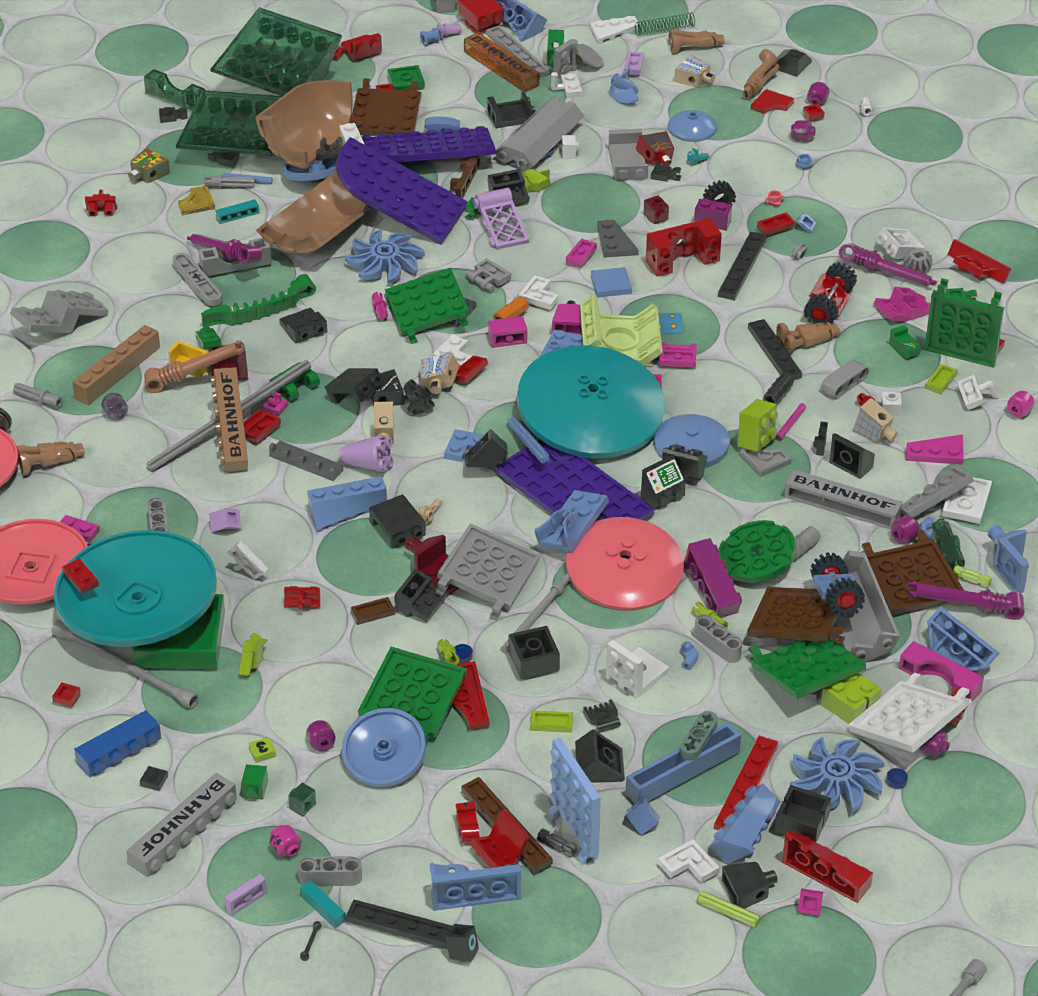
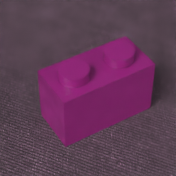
M699 198L695 207L694 222L711 218L719 230L727 231L732 218V205Z

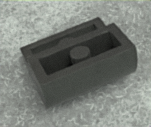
M520 168L488 175L489 192L509 188L514 205L529 202L530 197L525 188V180Z
M414 569L395 593L394 601L397 608L406 617L412 614L427 623L446 598L447 592L443 596L437 594L436 590L438 587L431 583L432 578Z

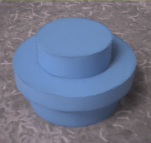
M800 154L796 159V164L800 168L806 169L812 166L813 160L808 154Z

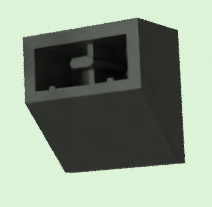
M678 444L663 448L662 460L673 455L683 475L698 479L703 478L708 455H704L702 450H685V446Z

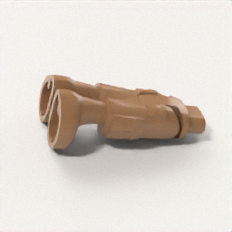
M829 322L825 324L797 325L795 331H789L785 323H779L776 327L777 337L787 352H791L799 346L806 348L824 343L827 340L833 339L834 336L841 334L836 323L830 324Z
M59 441L54 443H38L37 446H17L18 462L21 465L23 476L29 475L31 466L36 463H41L42 467H48L70 461L73 458L75 460L77 456L85 455L82 443L74 444L73 442Z

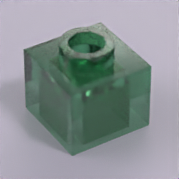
M303 782L296 788H293L288 795L289 809L302 817L316 805L315 789Z

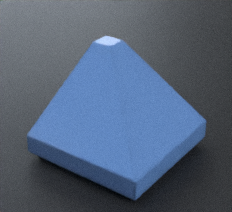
M804 212L797 218V224L809 233L812 232L817 223Z

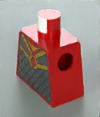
M667 131L639 136L636 150L649 164L661 163L665 166L671 165L674 146Z

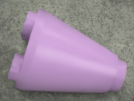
M377 435L345 445L339 450V459L345 464L381 473L386 472L388 468L393 467L394 463L391 456L392 439L390 437L387 438L385 435Z

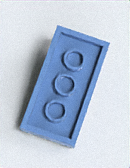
M574 490L560 510L554 512L549 520L535 528L534 532L539 546L573 553L608 504V496Z
M433 862L430 863L433 911L521 900L520 864L469 871L466 866L460 864L439 865ZM454 869L455 872L450 873L449 870Z

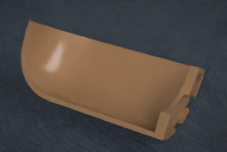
M322 80L298 85L257 115V126L261 137H264L269 144L268 148L276 156L279 155L286 160V163L304 169L318 159L316 150L321 148L320 140L326 137L327 145L336 144V139L340 137L339 125H345L351 121L353 107L351 82Z
M336 171L290 206L265 222L256 231L269 244H275L282 248V251L293 254L295 252L310 253L323 246L364 215L368 205L348 192L341 183Z

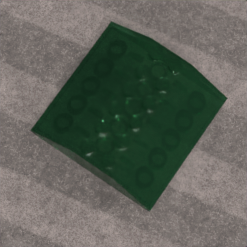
M259 7L211 67L210 72L284 96L298 85L321 80L329 69L342 35Z
M203 90L177 141L176 148L273 156L275 154L268 148L269 144L264 137H261L256 116L282 96Z

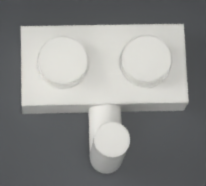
M556 72L551 73V89L553 91L564 90L566 98L582 97V89L576 73L561 75V84H557L558 74Z
M971 375L957 382L968 410L985 403L982 395L984 390L989 389L994 399L999 397V393L991 380L979 385L975 375Z
M239 541L227 551L236 561L233 566L234 571H239L243 568L255 580L268 570L263 561L242 541Z

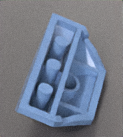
M941 606L927 621L930 649L972 672L987 669L1000 654Z

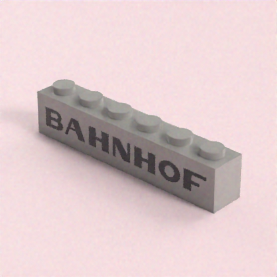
M798 470L792 471L785 485V498L890 530L892 523L901 516V501Z
M216 772L127 850L128 864L146 877L158 871L163 863L172 858L181 847L188 844L198 832L203 831L207 824L237 799L235 784Z

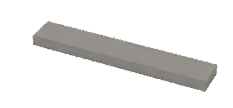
M496 26L486 30V35L518 64H521L523 68H527L528 70L526 71L535 79L550 75V70L503 28Z

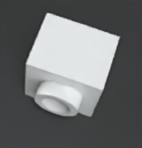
M562 135L563 159L576 158V152H579V142H576L575 135Z
M882 392L881 407L892 416H900L902 407L901 394L899 392Z

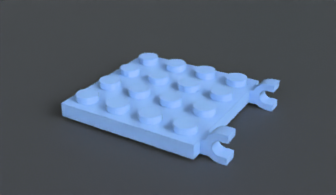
M561 737L552 740V750L550 751L552 757V764L550 765L552 793H550V799L553 805L549 809V815L554 820L557 819V814L560 812L564 821L567 820L572 834L578 837L583 849L578 855V860L581 865H584L589 857L593 861L598 859L601 797Z

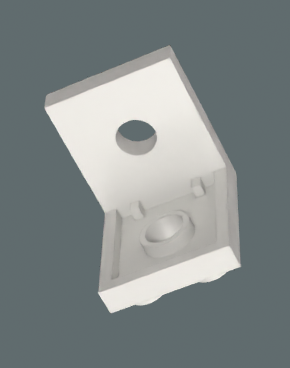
M614 640L607 644L606 678L608 680L613 678L618 682V687L623 690L628 688L634 692L633 697L636 699L669 673V666L640 647L630 652Z

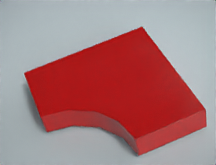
M765 89L754 100L750 109L763 114L772 110L787 111L794 104L795 98Z

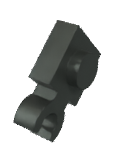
M175 107L159 109L161 123L176 122L177 119H188L186 107L176 110Z
M212 148V153H208L209 160H217V163L233 167L239 159V152L228 149L219 151L217 148Z
M820 421L818 436L814 438L813 447H817L816 455L824 456L828 422Z

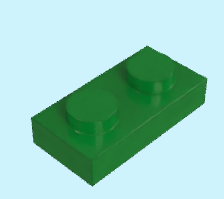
M204 327L200 331H195L196 338L203 349L221 346V340L213 328Z

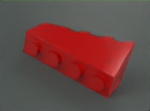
M787 832L785 834L783 864L856 903L870 889L873 872L850 861L847 857L833 852L828 847L822 846L798 832Z

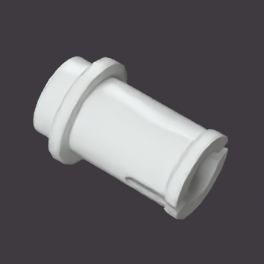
M868 97L861 98V113L865 116L871 115L874 107L871 105L870 99Z

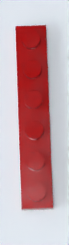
M758 736L714 823V830L718 831L724 827V820L735 812V805L745 798L744 793L751 786H759L778 748L779 741Z

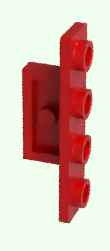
M957 239L952 241L948 255L954 258L953 263L958 265L959 269L970 271L972 276L979 279L991 277L1000 283H1006L1011 271L1009 266Z

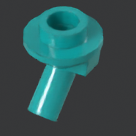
M692 148L691 151H688L687 161H690L691 165L697 164V160L708 159L709 154H698L699 150Z

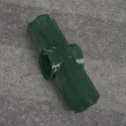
M937 519L935 523H932V531L936 538V544L952 570L957 565L965 566V559L960 550L958 535L953 534L948 521Z

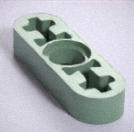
M704 711L698 716L681 743L680 755L683 759L691 761L699 757L717 728L718 717L715 713ZM696 733H701L704 735V737L696 738L693 735Z

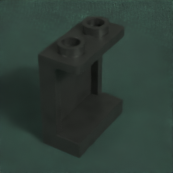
M521 92L520 100L498 104L493 96L487 97V112L496 129L521 125L535 113V107L531 105L530 98L526 96L525 92Z
M348 368L327 384L325 389L331 403H337L348 393L354 394L357 402H363L383 386L384 382L378 368Z
M403 494L369 507L371 524L373 526L379 524L389 537L391 548L405 544L406 540L409 537L411 538L412 535L418 539L426 535L425 520Z

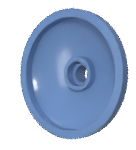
M697 110L679 112L668 121V131L679 140L687 142L707 140L716 133L717 129L716 121L710 115Z

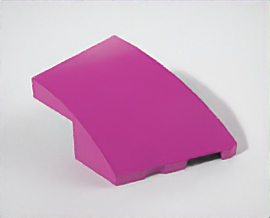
M894 287L890 299L876 298L874 301V305L891 321H908L924 317L929 314L930 303L925 301V296L907 287Z

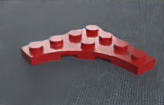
M476 662L458 663L456 666L466 668L467 674L452 705L465 718L469 730L490 727Z

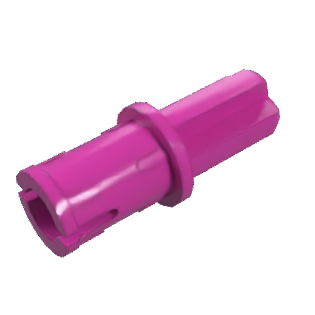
M373 293L371 296L374 303L373 309L377 312L380 320L388 317L387 303L383 300L382 293Z

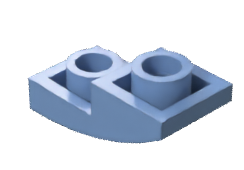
M439 116L425 118V128L427 130H436V132L441 131L442 128L459 130L460 120Z

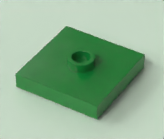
M419 65L387 69L388 77L394 90L411 89V81H418L417 88L425 87V81Z

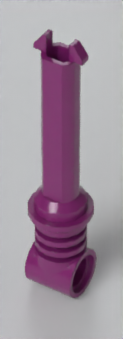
M201 234L187 236V240H190L192 244L206 248L216 247L219 252L225 253L226 257L232 261L239 260L241 263H259L262 259V250L259 246L246 245L237 239L225 242Z
M854 243L844 244L839 249V256L842 260L852 263L856 262V264L861 266L864 265L868 271L878 268L925 286L937 284V281L933 280L930 275L881 258L877 250L869 251ZM848 247L851 248L853 252L851 257L847 256L846 249Z
M916 581L910 582L908 587L915 588L914 591L909 590L908 593L913 598L921 597L976 606L984 614L991 611L994 613L1002 612L1011 620L1020 619L1025 613L1024 597L1019 592H1009L1005 596L1004 594L999 596V593L994 595V592H991L989 589L976 593L916 583Z

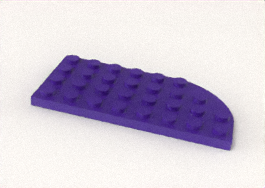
M477 126L475 129L467 127L459 128V130L444 129L438 132L436 130H428L426 133L413 131L410 134L395 133L388 136L387 134H379L375 137L370 135L361 136L366 146L395 162L496 154V148L489 130L484 126Z
M351 137L344 144L336 159L338 177L343 186L355 198L440 245L468 203V201Z
M540 439L537 442L549 454V462L542 464L526 447L507 458L502 464L495 466L497 474L551 515L563 507L574 490L608 496L609 502L596 521L613 517H630L645 521L654 515V508L585 457L562 452Z

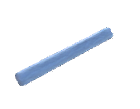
M514 416L508 418V426L542 464L549 462V454L521 422Z

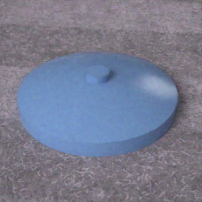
M334 157L326 160L317 159L306 169L295 167L288 163H285L283 166L284 176L295 181L321 180L328 178L337 171Z
M684 414L672 417L661 424L655 435V449L661 458L663 448L678 444L685 446V450L698 449L702 450L704 455H708L705 468L719 463L725 458L729 450L730 438L727 430L718 421L703 415Z
M393 708L376 709L362 715L348 728L342 742V757L347 770L356 780L371 787H390L404 782L419 769L426 754V738L418 721L410 714Z

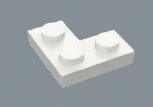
M536 275L519 294L529 304L551 310L558 301V294L546 291L550 287V280Z
M451 335L433 353V357L453 353L459 363V367L472 356L462 352L468 346V340L456 335Z
M694 839L658 858V865L670 878L689 868L702 883L717 875L720 869Z

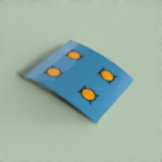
M658 313L660 334L683 333L680 313Z

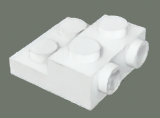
M882 227L877 236L878 244H881L894 259H903L909 249L914 250L917 248L920 250L923 248V251L926 250V247L909 229Z

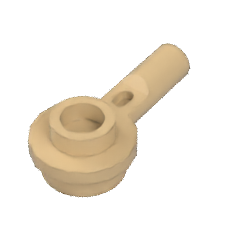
M440 498L435 499L430 506L419 508L418 513L425 520L426 525L433 520L434 512L442 504Z

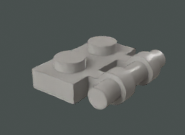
M488 258L474 266L475 272L469 270L466 273V277L471 282L479 284L482 289L490 292L495 290V286L492 284L501 286L511 279L510 272Z

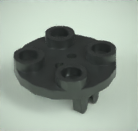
M323 137L320 140L321 148L316 150L318 160H326L333 157L336 160L344 146L342 137H338L334 145H327L326 137Z
M410 379L404 385V399L410 400V405L407 407L408 412L413 410V414L416 415L421 410L430 411L435 406L430 397L432 393L427 387L422 388L413 379Z

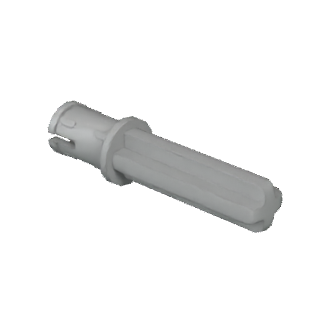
M204 176V186H219L221 188V186L254 187L255 185L253 177Z
M21 383L14 384L13 391L15 393L40 401L43 405L48 404L60 408L63 403L62 397L53 395L47 390L41 391Z

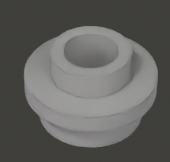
M803 243L797 244L793 248L792 257L794 259L800 260L806 254L807 248Z

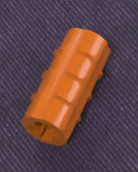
M519 296L493 315V319L517 317L529 308L528 302L524 297Z

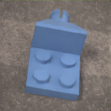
M995 525L989 529L987 534L994 542L993 567L1015 592L1023 593L1029 568L1027 559L1023 558L1027 531L1024 529L1005 533L999 525Z

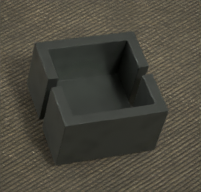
M790 785L784 797V802L782 801L776 814L774 832L785 835L787 832H798L817 842L830 814L831 798Z

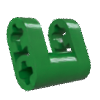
M301 362L296 363L295 365L289 367L288 369L270 379V382H272L279 376L283 375L284 373H286L296 365L300 364ZM309 369L275 392L291 402L299 397V391L294 385L296 382L299 381L309 389H313L320 384V379L317 373Z

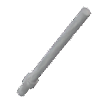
M565 574L559 582H555L552 585L551 591L514 633L527 630L553 599L564 591V587L570 581L569 574ZM508 640L500 648L505 654L508 652Z

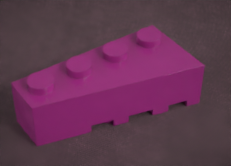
M711 538L689 543L684 567L691 570L690 577L692 580L698 581V590L701 594H706V603L710 609L717 612V616L720 618L738 613L742 604V598L740 593H737L734 588L733 578L728 575L725 562L721 561L717 545L713 544Z

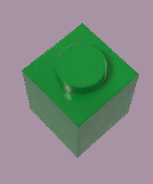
M246 764L241 781L242 798L264 799L268 783L267 766Z

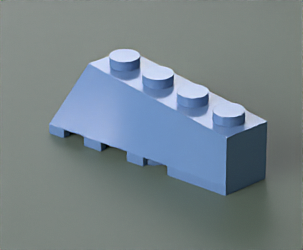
M495 0L504 8V20L522 41L539 34L547 22L546 18L517 0Z
M382 476L308 490V508L317 533L323 531V527L331 525V527L339 524V521L346 518L351 520L356 518V515L359 513H369V507L386 501L387 488Z
M764 783L756 787L751 786L744 793L745 798L735 805V812L724 820V827L719 829L713 836L714 840L710 847L726 864L753 853L755 848L752 845L759 842L761 838L759 834L768 826L766 821L772 818L780 804L779 799Z

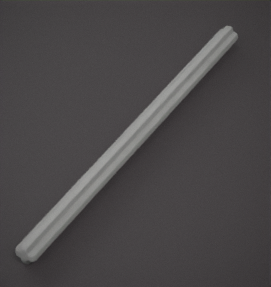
M304 360L242 400V412L311 368L309 361ZM213 419L146 463L151 471L155 470L215 431L216 423H219V419Z

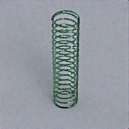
M691 13L677 15L675 20L672 17V22L668 16L665 18V22L662 18H659L658 23L655 20V25L651 19L648 21V26L646 21L641 22V27L636 22L638 24V33L641 36L642 31L643 34V26L644 34L645 32L648 34L649 25L651 33L652 31L655 33V30L658 33L659 31L662 32V29L664 32L665 30L668 31L669 28L676 29L677 27L679 29V25L680 28H683V26L686 28V25L687 27L695 26V16L693 14L694 25ZM667 18H669L668 29L666 26Z

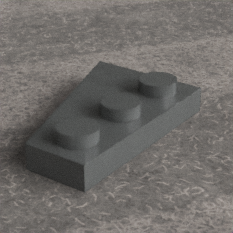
M615 220L597 221L604 258L639 255L638 248Z

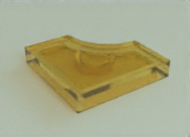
M207 185L190 188L191 193L189 196L178 201L182 216L215 209V204Z

